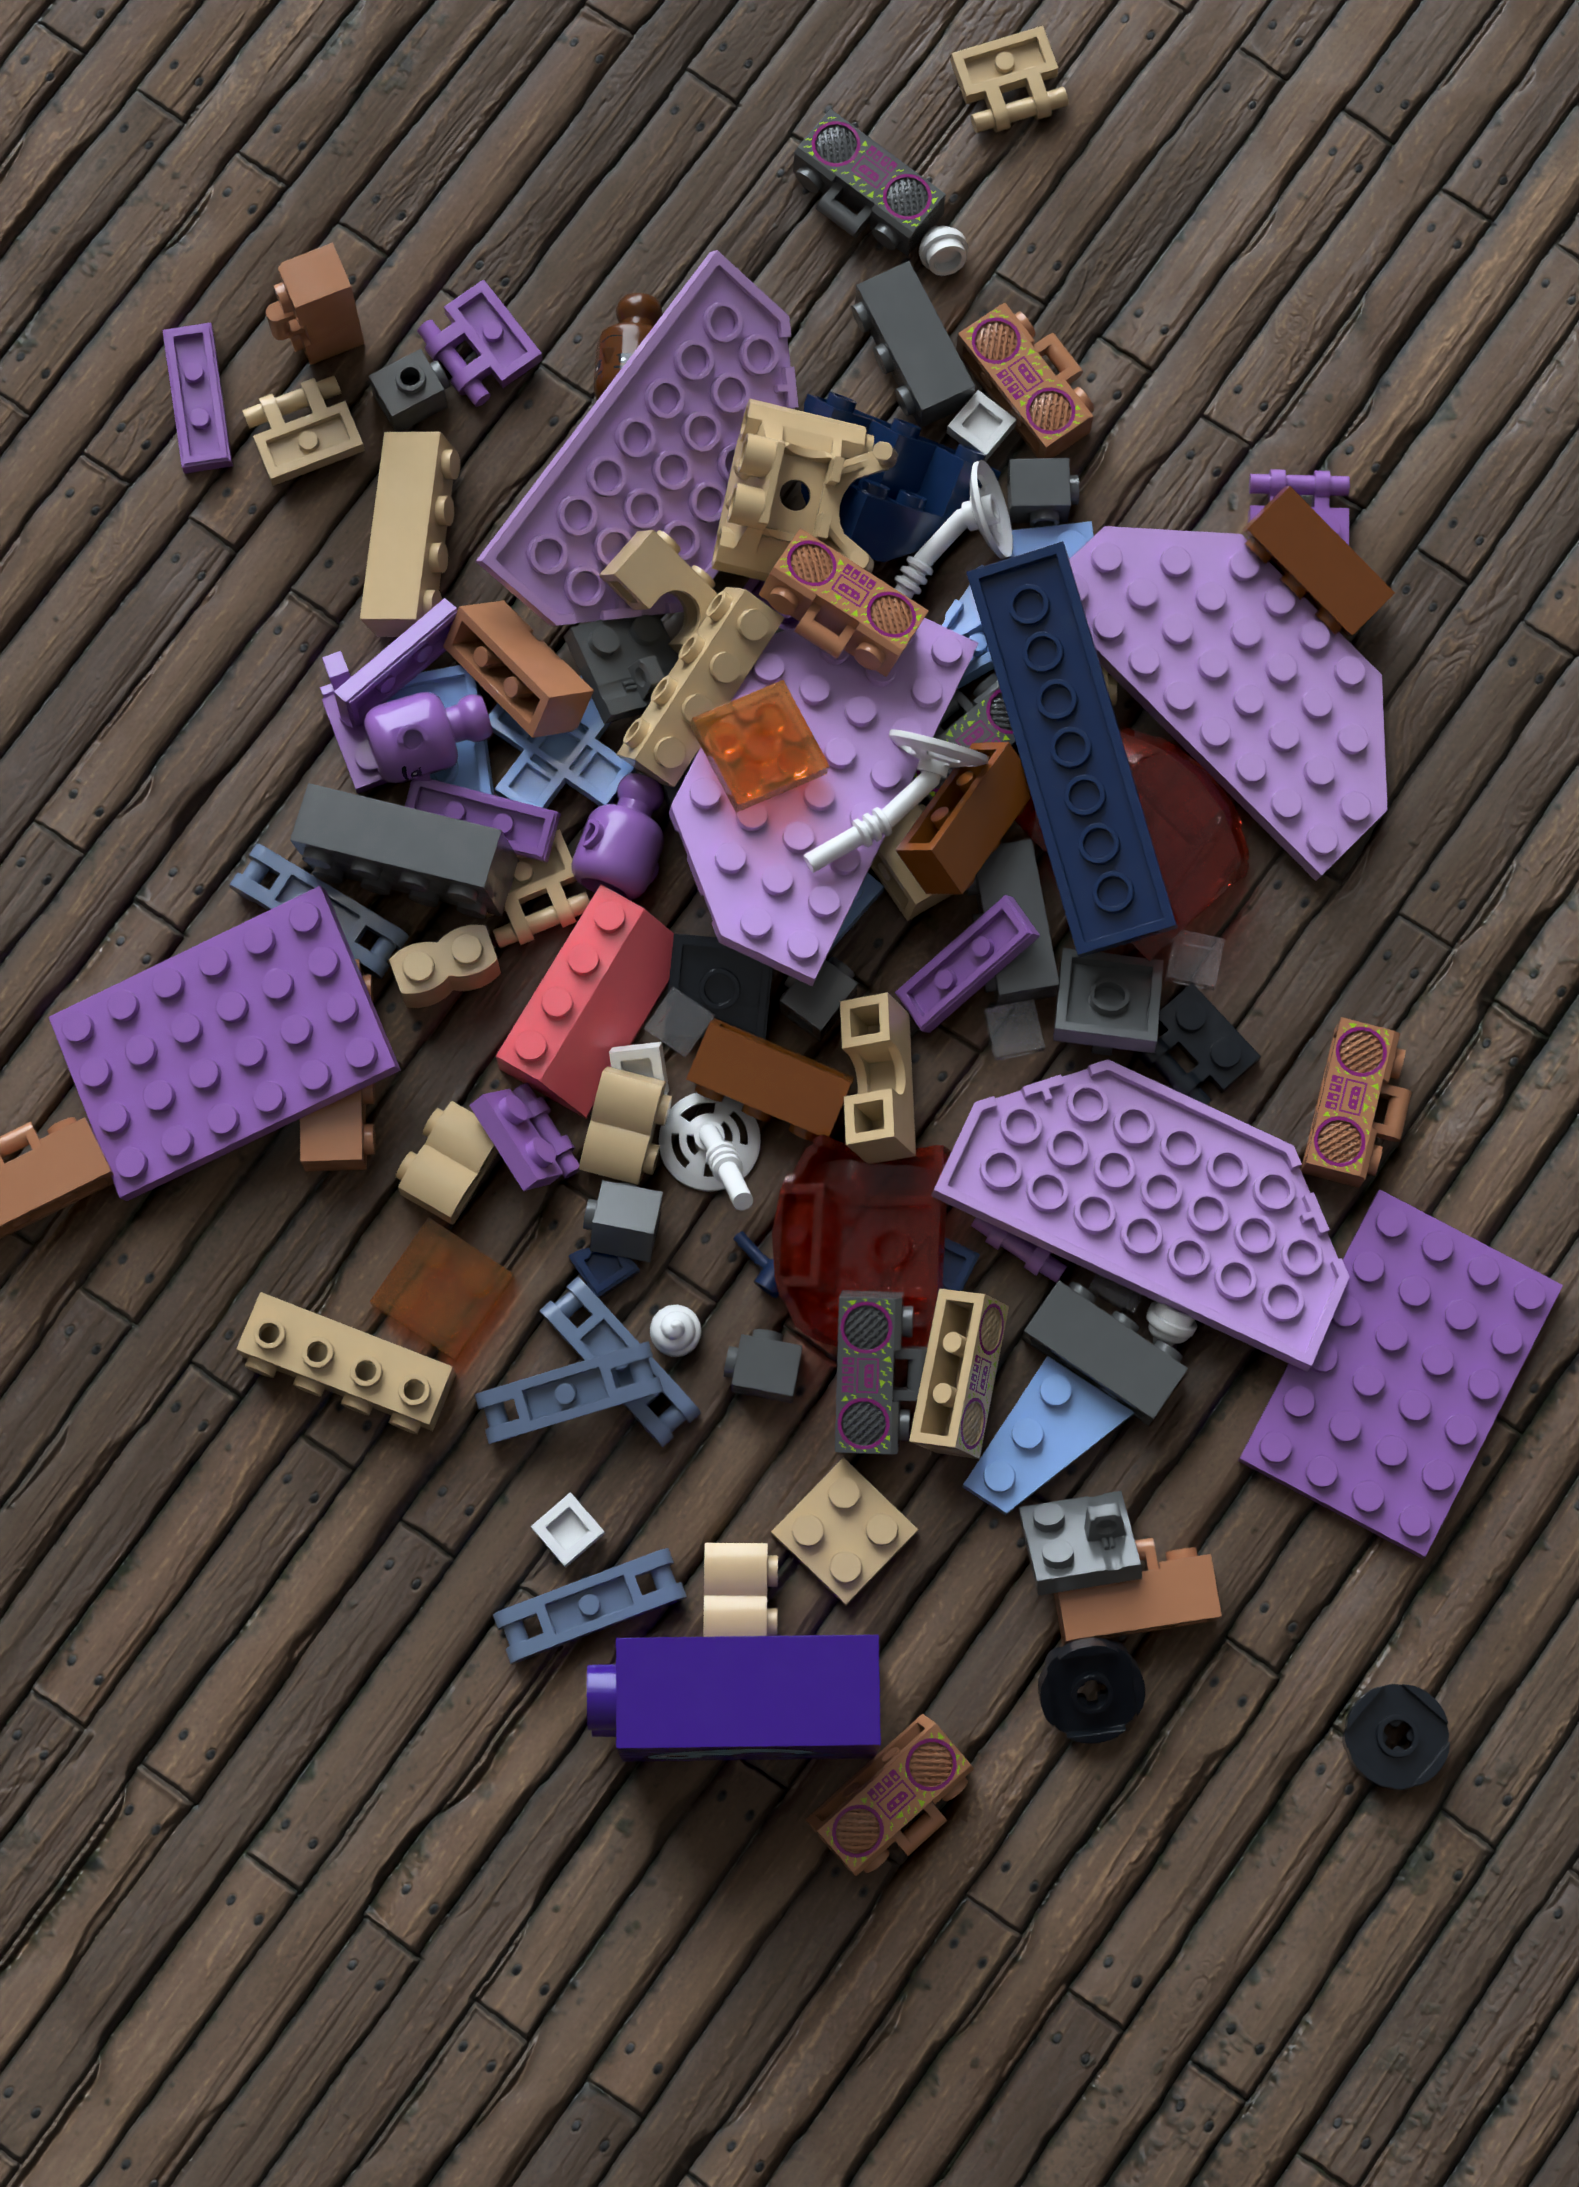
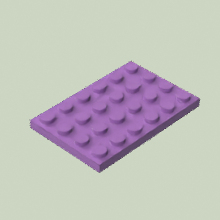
M321 886L49 1016L93 1132L114 1173L111 1177L119 1198L125 1201H129L401 1071L327 891Z
M1379 1189L1342 1259L1350 1278L1312 1367L1306 1372L1288 1363L1238 1461L1423 1559L1426 1557L1563 1285Z

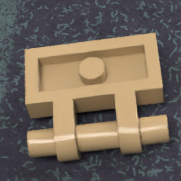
M1043 26L951 53L950 62L965 103L969 104L984 99L988 108L987 110L971 114L972 125L976 133L992 128L995 132L1009 129L1012 122L1032 116L1037 120L1052 115V110L1069 105L1064 87L1046 91L1043 82L1057 77L1059 69ZM1026 87L1029 97L1005 104L1002 93Z
M334 375L316 382L315 378L300 383L302 388L278 397H274L273 393L259 398L260 404L242 410L249 429L268 422L271 428L254 435L253 438L272 486L365 451L346 401L326 407L324 400L341 394ZM308 406L312 412L288 423H285L282 417Z
M560 829L556 831L548 863L517 855L519 862L516 866L514 880L504 909L511 923L493 930L500 949L519 941L520 945L535 940L534 934L560 923L563 928L576 923L575 917L582 915L590 900L586 891L567 899L562 888L577 880L572 873V857ZM546 893L549 894L553 905L528 916L524 915L520 904ZM486 914L487 918L494 916L493 914Z

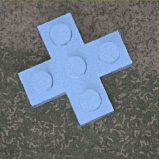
M592 697L578 728L572 732L532 738L498 703L489 714L493 733L522 752L495 787V793L499 797L547 809L563 786L568 784L598 806L612 804L618 797L617 787L624 776L629 773H636V768L598 741L612 722L603 723Z

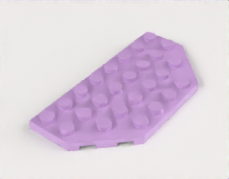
M718 250L710 252L475 562L550 626L593 622L601 619L603 621L640 617L642 615L684 612L680 601L668 592L662 595L650 609L633 610L599 574L637 531L654 530L656 533L658 530H661L674 539L681 548L678 555L690 567L693 565L700 567L712 579L719 570L712 569L711 563L735 448L748 400L750 398L791 409L798 407L795 367L790 366L788 337H791L789 315Z
M1104 526L1069 559L1100 665L1316 881L1388 810L1382 674L1340 632L1334 635L1314 615L1318 610L1305 597L1299 600L1279 580L1283 575L1270 562L1266 565L1263 564L1245 546L1244 543L1247 539L1242 534Z
M926 618L920 624L887 677L876 670H869L856 661L854 656L845 650L842 651L838 659L834 658L794 632L796 627L775 633L728 706L718 712L670 807V818L675 831H678L688 855L687 862L699 893L701 896H704L711 914L712 926L718 942L810 986H813L885 835L882 833L883 839L878 842L872 839V846L867 848L861 845L814 873L808 868L803 855L853 827V820L858 818L863 821L862 815L866 813L872 816L874 808L878 807L882 810L912 782L917 772L919 759L899 747L889 737V732L891 729L934 737L978 646V642Z
M1109 1059L1091 1064L1085 1070L1063 1077L1060 1074L1023 1086L1020 1091L998 1098L992 1096L975 1102L931 1195L942 1202L1156 1302L1191 1316L1201 1323L1306 1372L1313 1365L1350 1278L1342 1258L1338 1259L1329 1238L1328 1231L1330 1229L1314 1192L1310 1193L1300 1170L1302 1163L1294 1145Z

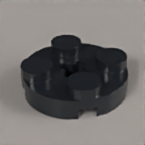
M1082 1638L1069 1642L1063 1647L1054 1648L1048 1653L1045 1658V1666L1038 1681V1695L1044 1716L1053 1727L1055 1725L1058 1730L1066 1733L1067 1738L1076 1742L1093 1744L1106 1742L1118 1737L1126 1730L1125 1725L1133 1719L1135 1713L1138 1717L1145 1701V1684L1137 1662L1122 1643L1103 1638ZM1090 1680H1096L1097 1684H1105L1106 1686L1104 1690L1097 1692V1699L1093 1701H1087L1084 1693H1077L1078 1689Z
M1406 1684L1384 1685L1366 1692L1351 1707L1345 1720L1342 1743L1351 1765L1361 1777L1375 1786L1400 1791L1424 1784L1433 1778L1443 1767L1450 1747V1742H1448V1721L1438 1701L1423 1689ZM1402 1723L1409 1729L1406 1732L1405 1738L1410 1744L1405 1750L1399 1746L1391 1750L1385 1744L1388 1737L1383 1732L1387 1724L1395 1728Z

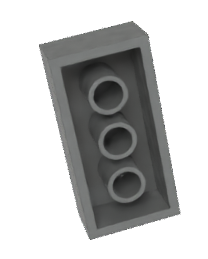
M310 783L307 785L290 838L292 844L301 854L302 860L314 870L313 875L322 880L337 884L342 883L343 878L359 881L362 888L380 895H389L391 890L407 893L410 900L429 907H437L440 901L456 905L458 912L478 919H484L487 913L503 916L507 896L511 890L514 873L519 862L513 848L500 829Z

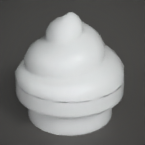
M936 225L931 227L922 238L919 256L922 264L934 274L946 276L957 272L963 267L967 258L968 245L963 233L956 228Z
M1153 1302L1147 1311L1146 1319L1149 1322V1331L1154 1336L1153 1344L1157 1340L1163 1341L1170 1346L1183 1343L1193 1336L1197 1329L1195 1319L1165 1304Z
M678 1304L668 1305L659 1310L653 1317L650 1324V1337L654 1346L661 1353L671 1357L684 1356L693 1351L698 1345L701 1338V1324L697 1315L688 1307Z

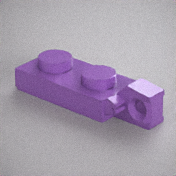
M339 651L322 657L331 684L320 687L323 695L322 702L357 794L389 783L382 779L378 772L367 738L364 721L357 727L351 728L341 719L334 691L352 677L342 652Z

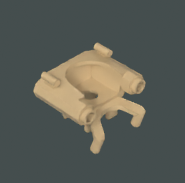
M749 398L735 448L711 563L712 569L766 581L773 567L801 528L871 573L874 567L873 559L843 532L839 517L840 503L843 494L854 480L892 468L897 462V452L887 442L879 441L874 445V436L866 434L865 426ZM791 480L802 482L809 491L808 504L798 511L786 508L780 499L782 486Z

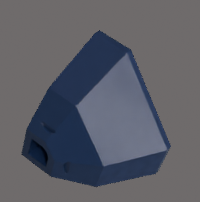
M829 392L827 399L807 394L804 402V412L865 426L866 434L874 436V445L879 441L887 442L897 452V462L892 468L854 480L843 494L840 503L839 517L844 534L867 552L873 560L886 562L919 551L957 509L962 508V503L970 500V476L973 463L985 460L986 454L959 444L957 450L920 436L922 428L907 421L894 418L891 424L855 409L856 401L843 395ZM991 467L998 481L1001 472ZM977 478L978 487L981 489V488H982V484H981V482L979 481V479ZM801 482V493L807 505L809 502V491Z

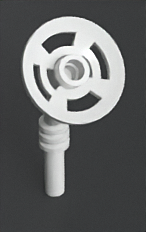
M984 460L973 463L970 476V500L962 503V508L957 509L914 557H907L906 561L909 565H902L900 569L903 575H896L894 580L897 585L894 589L908 598L912 599L914 594L920 595L922 590L919 585H926L928 582L925 575H932L934 572L931 566L966 528L970 531L979 529L988 546L999 558L1004 559L1011 556L1013 535L1008 509L997 478L991 467ZM977 478L979 479V481H980L981 484H982V488H981V489L978 487Z
M891 729L889 737L907 753L919 759L917 770L921 771V774L882 810L878 807L874 808L872 816L866 813L862 815L863 821L858 818L853 820V827L803 855L808 868L814 873L861 845L867 848L872 846V839L876 842L883 839L882 833L885 836L891 835L892 827L939 785L941 777H947L949 768L984 765L988 763L989 756L944 740Z
M698 1093L690 1094L679 1100L670 1109L665 1126L661 1125L659 1145L665 1167L677 1181L689 1188L706 1192L726 1189L737 1210L750 1208L753 1204V1197L744 1178L753 1169L760 1152V1131L756 1119L741 1111L743 1103L725 1096L723 1102H718ZM716 1103L714 1113L699 1115L691 1122L681 1116L685 1111L696 1105ZM733 1112L741 1118L746 1127L747 1145L740 1143L738 1126L730 1117ZM724 1122L731 1130L732 1141L725 1140V1133L721 1126ZM672 1134L679 1135L681 1152L687 1161L690 1162L686 1168L680 1164L673 1152ZM687 1136H694L695 1147L698 1151L696 1155L688 1147ZM705 1164L709 1165L713 1177L704 1176Z

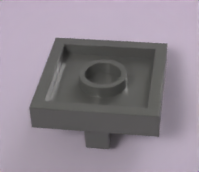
M659 614L603 621L601 619L570 627L563 636L583 680L594 690L591 697L604 724L643 714L651 702V695L655 687L670 673L679 659L676 651L668 645L671 640Z
M1063 948L1053 1040L1092 1045V1054L1110 1056L1113 1048L1155 1053L1164 960L1102 952L1079 958L1076 949Z
M1121 1491L1104 1493L1096 1497L1085 1496L1019 1507L1020 1523L1038 1596L1142 1579L1141 1561Z

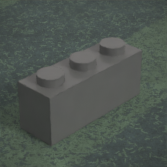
M910 261L856 285L855 304L851 306L854 319L863 333L869 331L877 345L873 347V353L881 371L884 374L891 372L898 385V388L895 389V395L903 413L906 416L913 414L919 427L922 428L961 410L974 395L975 385Z
M1032 839L1000 844L990 854L976 874L975 881L966 890L967 896L976 895L979 913L972 914V924L1004 895H1008L1016 900L1040 934V937L984 985V990L986 993L994 992L996 1006L1056 997L1060 984Z
M1058 1281L1025 1328L1021 1339L1135 1412L1133 1416L1149 1426L1188 1369L1180 1363L1183 1358L1182 1355L1163 1341L1157 1340L1153 1345L1137 1334L1140 1327L1124 1314L1114 1311L1112 1315H1109L1094 1304L1097 1300L1095 1295L1078 1283L1071 1282L1067 1286Z

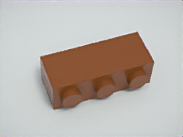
M1291 486L1284 487L1242 529L1250 537L1244 543L1245 546L1263 564L1266 565L1272 560L1285 573L1279 580L1299 600L1307 595L1320 608L1314 615L1334 635L1341 630L1345 635L1353 636L1395 594Z
M1009 742L972 743L969 748L989 756L988 763L976 767L954 768L895 851L926 894H963L973 884L976 874L990 854L999 847L1002 837L1014 820L1025 810L1026 803L1031 798V793L1021 759Z
M715 1018L707 1027L686 1080L696 1083L694 1089L696 1093L718 1102H723L725 1096L743 1103L741 1111L765 1122H770L771 1117L774 1116L790 1123L788 1131L813 1142H817L819 1136L829 1139L844 1105V1096L848 1095L855 1079L851 1075Z

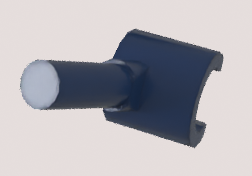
M743 1231L739 1232L733 1240L755 1265L762 1269L754 1280L755 1285L773 1298H778L789 1282L784 1267L779 1262L769 1259Z

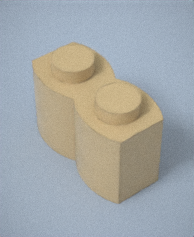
M466 925L456 928L444 935L437 943H414L402 948L389 959L405 1007L422 1008L436 1004L446 998L453 990L470 991L481 988L491 983L501 973L498 958L485 925Z
M609 1066L603 1070L581 1155L579 1170L639 1185L644 1173L653 1175L660 1151V1145L652 1143L656 1124L665 1126L672 1102V1096L664 1094L666 1081Z
M451 1101L444 1111L437 1108L432 1113L422 1133L428 1137L418 1154L410 1151L398 1168L396 1178L401 1180L398 1186L400 1195L453 1225L499 1152L476 1115Z
M705 1543L703 1637L777 1636V1608H767V1587H778V1555H768V1543Z

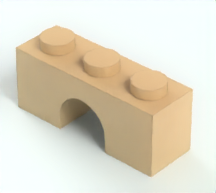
M654 530L637 531L599 576L633 610L650 609L667 592L674 595L683 607L684 623L680 632L668 645L679 655L683 644L692 634L697 632L706 618V611L717 595L713 590L716 584L703 569L696 565L690 567L678 555L681 548L668 534L661 530H658L657 533Z
M888 992L840 1001L842 1049L850 1056L853 1062L858 1084L857 1094L844 1096L846 1145L867 1164L916 1156L909 1013Z

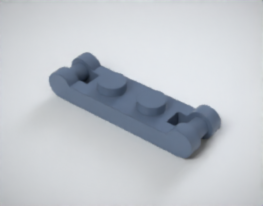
M256 844L248 856L251 862L243 874L237 873L229 887L243 898L255 902L268 911L318 886L323 887L327 891L354 958L360 959L363 970L378 979H382L390 967L387 963L388 959L395 949H402L409 938L408 934L393 923L265 846ZM268 872L278 876L270 890L260 885ZM367 930L379 937L370 951L358 944Z
M576 1277L566 1286L568 1292L555 1304L549 1301L539 1310L545 1320L563 1337L583 1361L640 1344L579 1277ZM583 1307L591 1316L576 1328L569 1318ZM650 1357L648 1359L653 1376H659L663 1392L630 1401L623 1405L663 1448L674 1438L672 1432L685 1420L691 1423L701 1414V1411L654 1358ZM629 1364L615 1368L621 1387L634 1384ZM663 1394L672 1405L657 1417L648 1406Z
M649 1341L474 1394L478 1409L484 1408L489 1428L485 1429L488 1443L492 1444L663 1392L659 1376H653L648 1359L653 1357ZM629 1364L634 1384L621 1387L615 1368ZM514 1399L519 1419L509 1421L504 1402Z
M669 1548L655 1551L494 1613L493 1618L497 1629L504 1630L509 1644L505 1651L510 1664L527 1660L550 1649L687 1598L682 1582L676 1583L670 1565L674 1564V1560ZM650 1573L656 1591L642 1596L636 1578ZM538 1616L543 1633L529 1638L523 1621Z

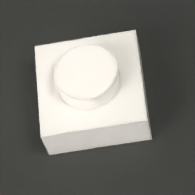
M977 390L947 426V434L960 444L986 454L984 460L986 462L1015 428L1017 419Z
M662 1042L611 1048L609 1051L611 1067L666 1081L664 1094H668L669 1085Z
M571 1492L531 1526L532 1530L565 1568L605 1534L604 1530Z

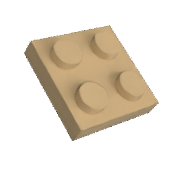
M843 1457L771 1531V1534L835 1597L847 1606L918 1532V1529Z

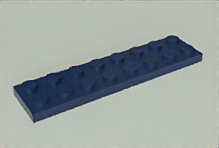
M1062 541L967 571L970 587L1077 955L1081 958L1177 929L1176 919L1064 542Z

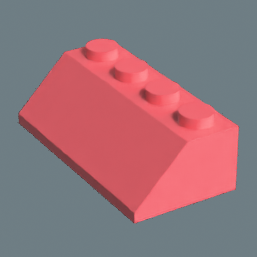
M600 884L498 1051L496 1059L499 1069L524 1084L528 1083L531 1088L587 1119L594 1106L602 1072L607 1066L611 1067L609 1051L612 1047L632 1045L669 984L674 933L641 906Z

